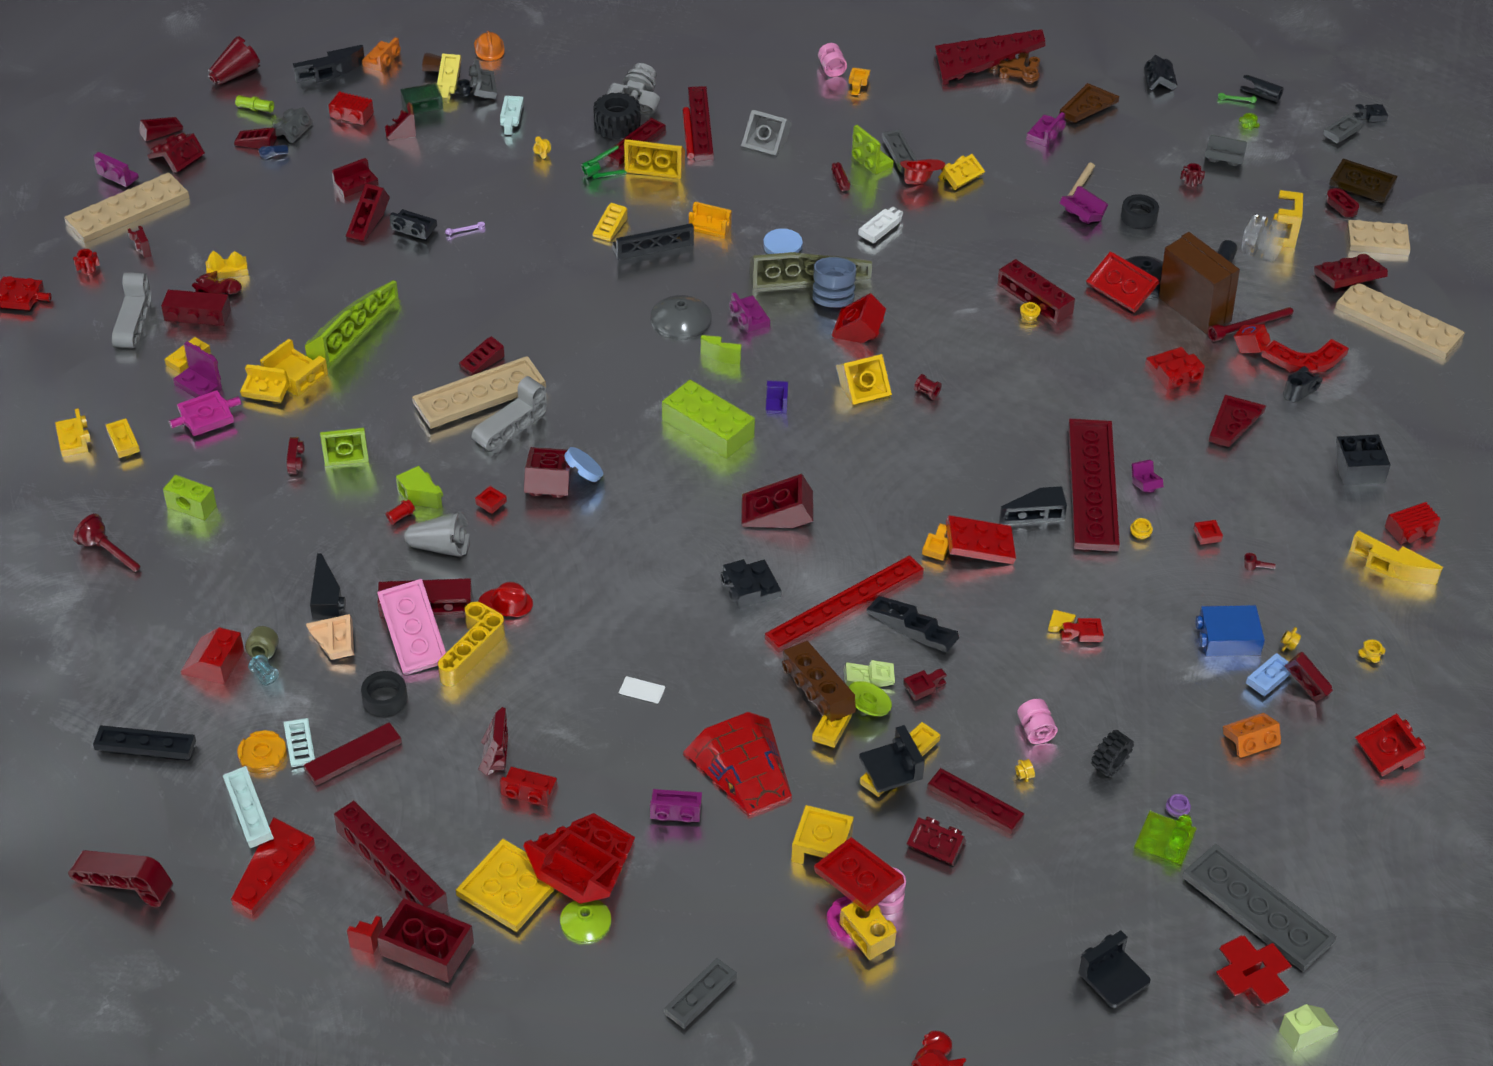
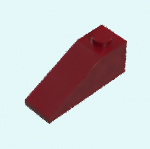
M365 183L346 233V238L361 242L366 241L384 215L390 196L384 188Z

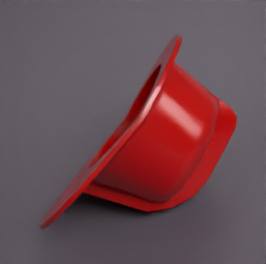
M936 159L901 161L900 166L904 168V181L907 184H923L930 179L933 171L944 168L945 162Z
M515 582L503 583L497 589L485 592L478 600V602L492 608L503 616L510 617L524 616L533 607V600L530 595L526 593L523 586Z

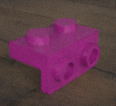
M101 152L93 155L97 174L125 187H128L139 178L138 173L129 170L127 164Z
M1082 186L1076 188L1073 196H1062L1059 202L1065 207L1067 212L1078 215L1079 219L1085 223L1101 221L1108 207V203Z
M653 789L652 800L650 801V819L700 822L702 792Z

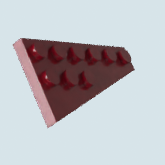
M1040 29L935 45L943 86L949 84V80L957 78V80L964 78V75L967 73H977L1000 64L1001 60L1006 58L1009 60L1014 59L1016 54L1022 52L1027 54L1045 47L1046 42L1043 30Z

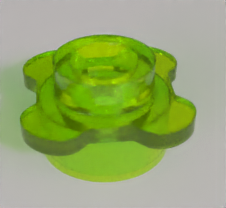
M1246 113L1243 117L1239 118L1243 129L1252 130L1260 127V124L1257 123L1258 117L1253 113Z

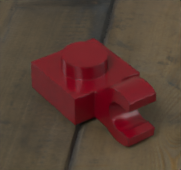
M138 226L139 230L132 232L129 228L128 235L134 241L137 252L141 251L144 258L151 257L149 241L143 227Z
M942 668L928 675L923 670L904 678L903 685L916 701L935 693L936 688L946 685L944 678L947 675Z

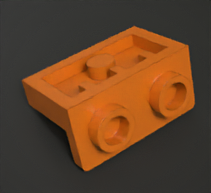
M394 37L390 43L380 41L362 60V65L382 72L400 54L399 38Z
M1265 713L1223 726V735L1236 743L1237 756L1240 758L1281 744L1280 723Z

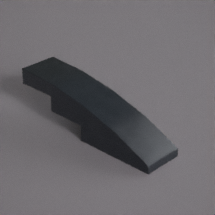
M878 596L866 609L868 614L886 626L913 640L944 652H948L959 639L958 631L939 626L936 618L919 614L917 607L914 605Z

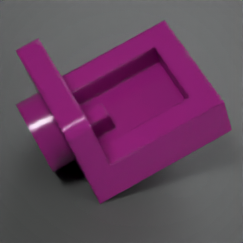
M1152 460L1132 463V482L1143 492H1154L1157 488L1164 487L1163 479L1154 473Z

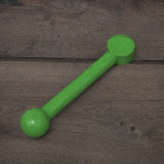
M1224 93L1218 94L1219 100L1233 99L1250 101L1251 103L1257 101L1255 96L1249 98L1230 96Z

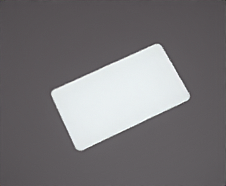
M626 676L619 694L658 704L666 687Z

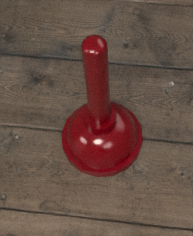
M98 514L88 515L78 524L73 534V541L84 546H102L132 571L137 572L140 570L141 566L108 540V536L105 535V525Z

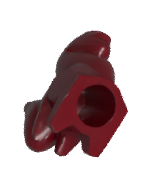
M217 271L199 276L196 282L192 284L195 292L231 295L237 294L242 289L241 283L234 278H225L218 281Z

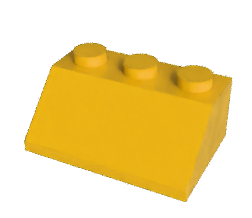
M627 139L624 141L625 171L627 173L675 179L682 178L685 167V149L682 146Z

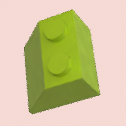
M365 428L320 432L325 466L369 462Z

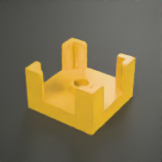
M1279 190L1278 199L1292 200L1293 204L1291 210L1279 209L1278 213L1274 214L1272 226L1287 228L1288 238L1273 237L1271 245L1295 248L1302 221L1303 193Z
M805 805L792 843L791 862L803 864L804 853L822 858L826 857L852 837L854 817Z

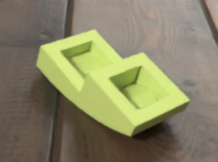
M871 660L869 666L846 662L843 668L844 683L848 687L857 681L869 682L878 687L894 685L895 683L893 663Z

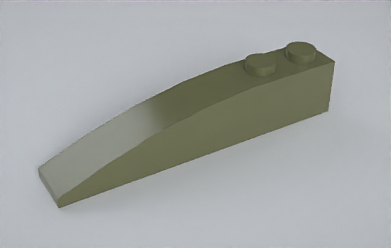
M796 252L753 255L750 257L749 274L753 289L813 284L815 282L813 274L816 261L827 257H840L850 260L856 265V280L871 279L872 261L851 257Z

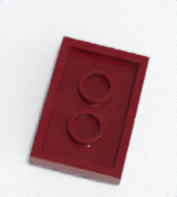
M1359 254L1357 257L1342 258L1339 261L1324 262L1321 265L1314 266V274L1335 289L1388 277V269L1369 255Z

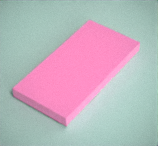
M422 579L377 592L403 676L438 666V661L446 651Z

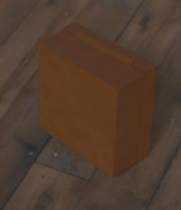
M1187 232L1180 239L1165 247L1159 298L1208 335L1209 326L1216 324L1225 326L1232 321L1240 269L1192 233Z

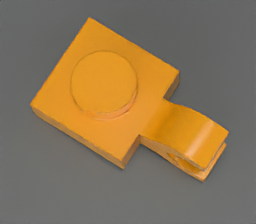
M852 68L849 76V83L853 86L852 95L859 96L861 86H867L870 70Z
M939 524L936 535L928 534L922 549V555L944 561L949 548L945 524Z

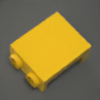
M287 339L260 359V365L263 367L280 368L286 371L290 382L287 391L297 397L328 375L325 358L318 356L312 360L295 350L293 340Z

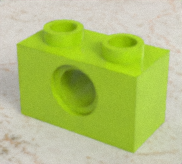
M174 475L163 488L167 508L203 521L217 507L212 487L184 477Z

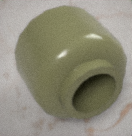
M258 626L252 629L246 640V652L255 660L264 661L270 659L277 649L279 643L278 635L273 629L266 626Z

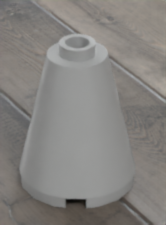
M454 512L409 525L408 529L405 530L404 537L410 547L460 557L466 555L469 548L470 533H465V526H469L463 512Z

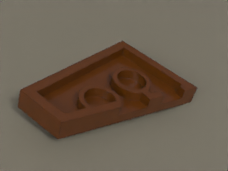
M1087 83L1060 109L1059 114L1063 112L1065 113V119L1077 122L1118 103L1120 96Z

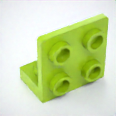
M855 125L852 136L853 158L875 175L893 167L894 161L880 150V142L859 125Z

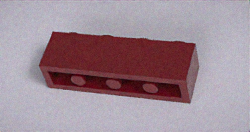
M471 578L422 580L434 616L465 614V607L472 602ZM415 580L379 582L378 592ZM378 598L379 616L383 618L385 616Z

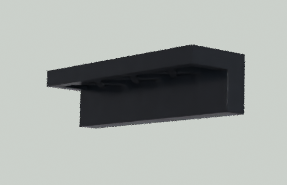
M690 223L616 238V241L612 242V248L617 259L622 260L694 245V226Z

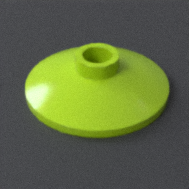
M864 681L850 684L849 688L855 694V707L872 716H884L890 712L892 708L891 699L881 688Z
M574 900L563 909L560 916V926L564 934L574 941H596L608 932L611 926V913L608 907L599 900L582 904Z

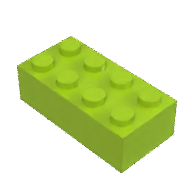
M691 379L662 401L663 421L726 459L754 437V417Z

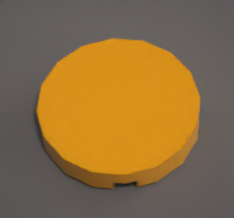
M255 731L250 734V737L244 738L237 748L238 760L242 767H247L249 772L258 774L271 772L285 761L287 756L286 743L284 739L279 737V734L273 731Z

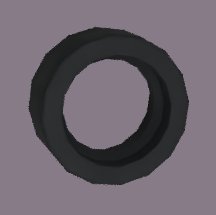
M1135 194L1128 196L1122 204L1121 219L1132 228L1146 229L1152 227L1157 222L1158 202L1147 195ZM1133 209H1141V210H1145V211H1147V212H1149V213H1147V214H1138V213H1135V212H1133V211H1131V210H1133Z
M375 672L368 676L361 686L364 708L373 715L384 717L394 715L406 705L408 698L404 679L395 672ZM382 687H392L398 690L396 696L387 700H376L370 696L373 691Z

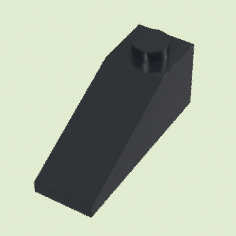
M1062 486L1039 488L1001 506L999 524L1064 521L1067 503Z
M317 553L310 600L312 620L341 616V610L346 608V599L341 596L340 586L322 553Z

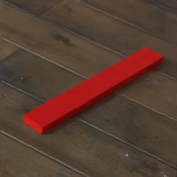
M909 555L766 632L765 639L779 653L873 602L878 596H884L923 574L924 568Z

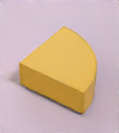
M1053 610L1048 631L1059 632L1060 629H1063L1064 622L1074 623L1076 615Z

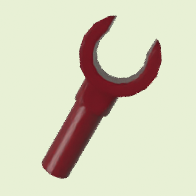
M1246 553L1244 555V566L1248 571H1253L1256 567L1275 569L1276 564L1258 561L1253 553Z

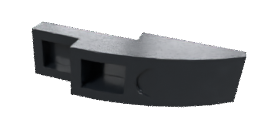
M363 45L329 51L326 57L293 63L296 82L315 79L316 83L354 70L362 64V60L365 58Z

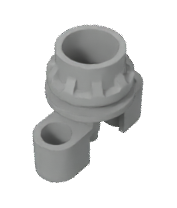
M637 63L624 77V85L612 83L607 94L621 92L622 94L626 93L629 96H634L639 101L640 113L653 115L660 102V97L654 93L657 73L651 66Z

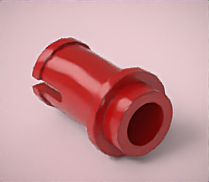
M402 500L400 505L386 512L385 515L388 521L394 525L407 515L412 516L415 507L410 500Z

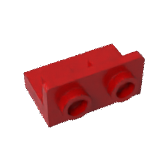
M510 767L507 776L502 777L500 780L501 795L548 806L557 786L556 777L515 767Z

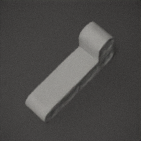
M124 272L122 284L125 297L113 329L112 345L118 348H136L151 304V290L146 273Z
M524 377L518 385V398L475 427L472 432V440L486 450L492 451L532 424L546 412V388L531 377Z

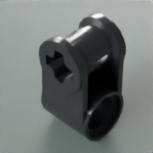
M1304 366L1288 376L1283 396L1291 402L1300 401L1305 396L1315 392L1320 387L1323 379L1309 372V368Z

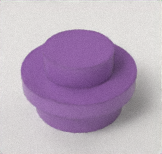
M1182 794L1172 795L1166 802L1167 812L1174 817L1182 818L1190 812V802Z

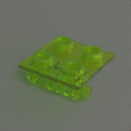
M1149 811L1134 849L1182 866L1197 828L1192 826L1189 815L1183 814L1176 821Z

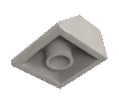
M752 110L741 146L777 156L787 142L792 122L782 117Z

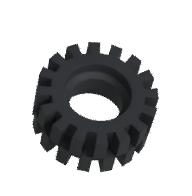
M1113 730L1112 733L1108 734L1107 738H1103V742L1099 743L1098 749L1094 751V756L1091 759L1092 766L1108 777L1113 776L1116 771L1120 770L1121 765L1125 764V760L1130 757L1129 754L1133 751L1134 741L1119 730Z

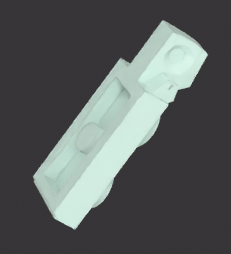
M504 97L500 114V125L504 126V134L512 135L513 126H518L524 97Z

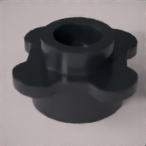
M467 79L459 80L455 93H459L461 96H469L470 92L473 91V87H470V81Z

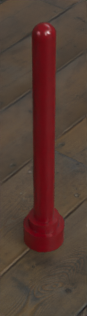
M1288 307L1227 326L1219 324L1209 326L1207 331L1208 337L1212 342L1220 341L1226 334L1239 331L1243 325L1263 324L1290 316L1294 310Z

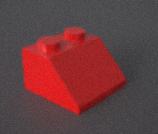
M871 293L841 309L832 336L858 343L875 339L879 334L881 323L884 321L886 308Z
M218 627L202 636L183 666L181 674L225 685L244 652L241 632Z

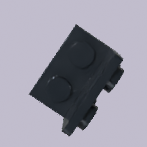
M905 725L896 727L895 738L892 740L893 743L859 754V759L878 793L923 779L925 760Z

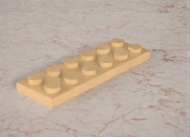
M168 172L64 218L66 224L86 243L189 198V192Z
M1360 283L1353 284L1336 302L1335 306L1336 309L1443 359H1446L1465 334L1464 331Z
M526 356L412 396V400L431 429L518 398V385L526 376L531 377L545 388L546 381L529 357Z

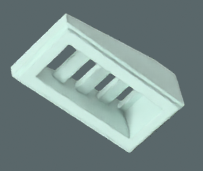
M308 718L284 722L291 768L303 766L314 760L315 756ZM305 731V734L291 736L292 733ZM306 739V742L292 744V741ZM308 747L306 750H293L295 748ZM309 754V758L295 760V756Z

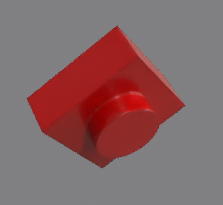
M489 486L475 497L476 505L491 514L507 502L506 495L492 486Z
M1216 520L1194 523L1193 529L1200 545L1222 542L1223 535Z

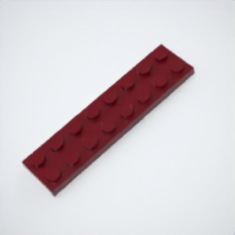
M1069 419L1074 549L1119 552L1120 542L1112 421Z

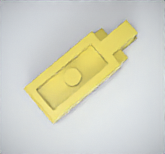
M442 53L437 87L438 93H441L440 98L444 103H449L451 94H455L461 55Z

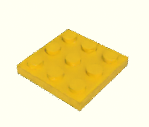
M502 839L455 891L457 897L513 931L518 932L555 889L537 879L525 851Z

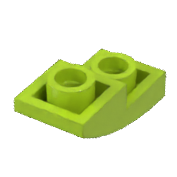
M701 335V354L720 362L740 365L741 344L722 343V337Z

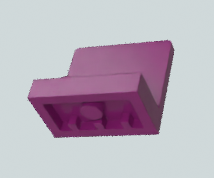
M188 341L185 342L184 348L189 368L173 378L174 385L195 398L216 390L220 392L222 390L221 376L215 356L201 350L197 345H193Z

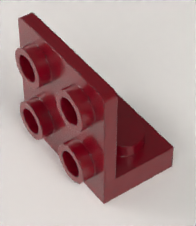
M184 132L177 136L175 134L165 139L166 143L163 145L158 144L151 148L152 152L147 157L151 159L164 156L173 173L205 154L194 133L185 134Z

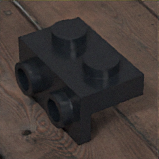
M1154 55L1151 60L1146 62L1144 71L1149 89L1153 90L1158 83L1171 90L1178 86L1173 64L1170 60Z
M404 209L398 214L392 212L389 215L392 230L424 240L437 227L436 219Z

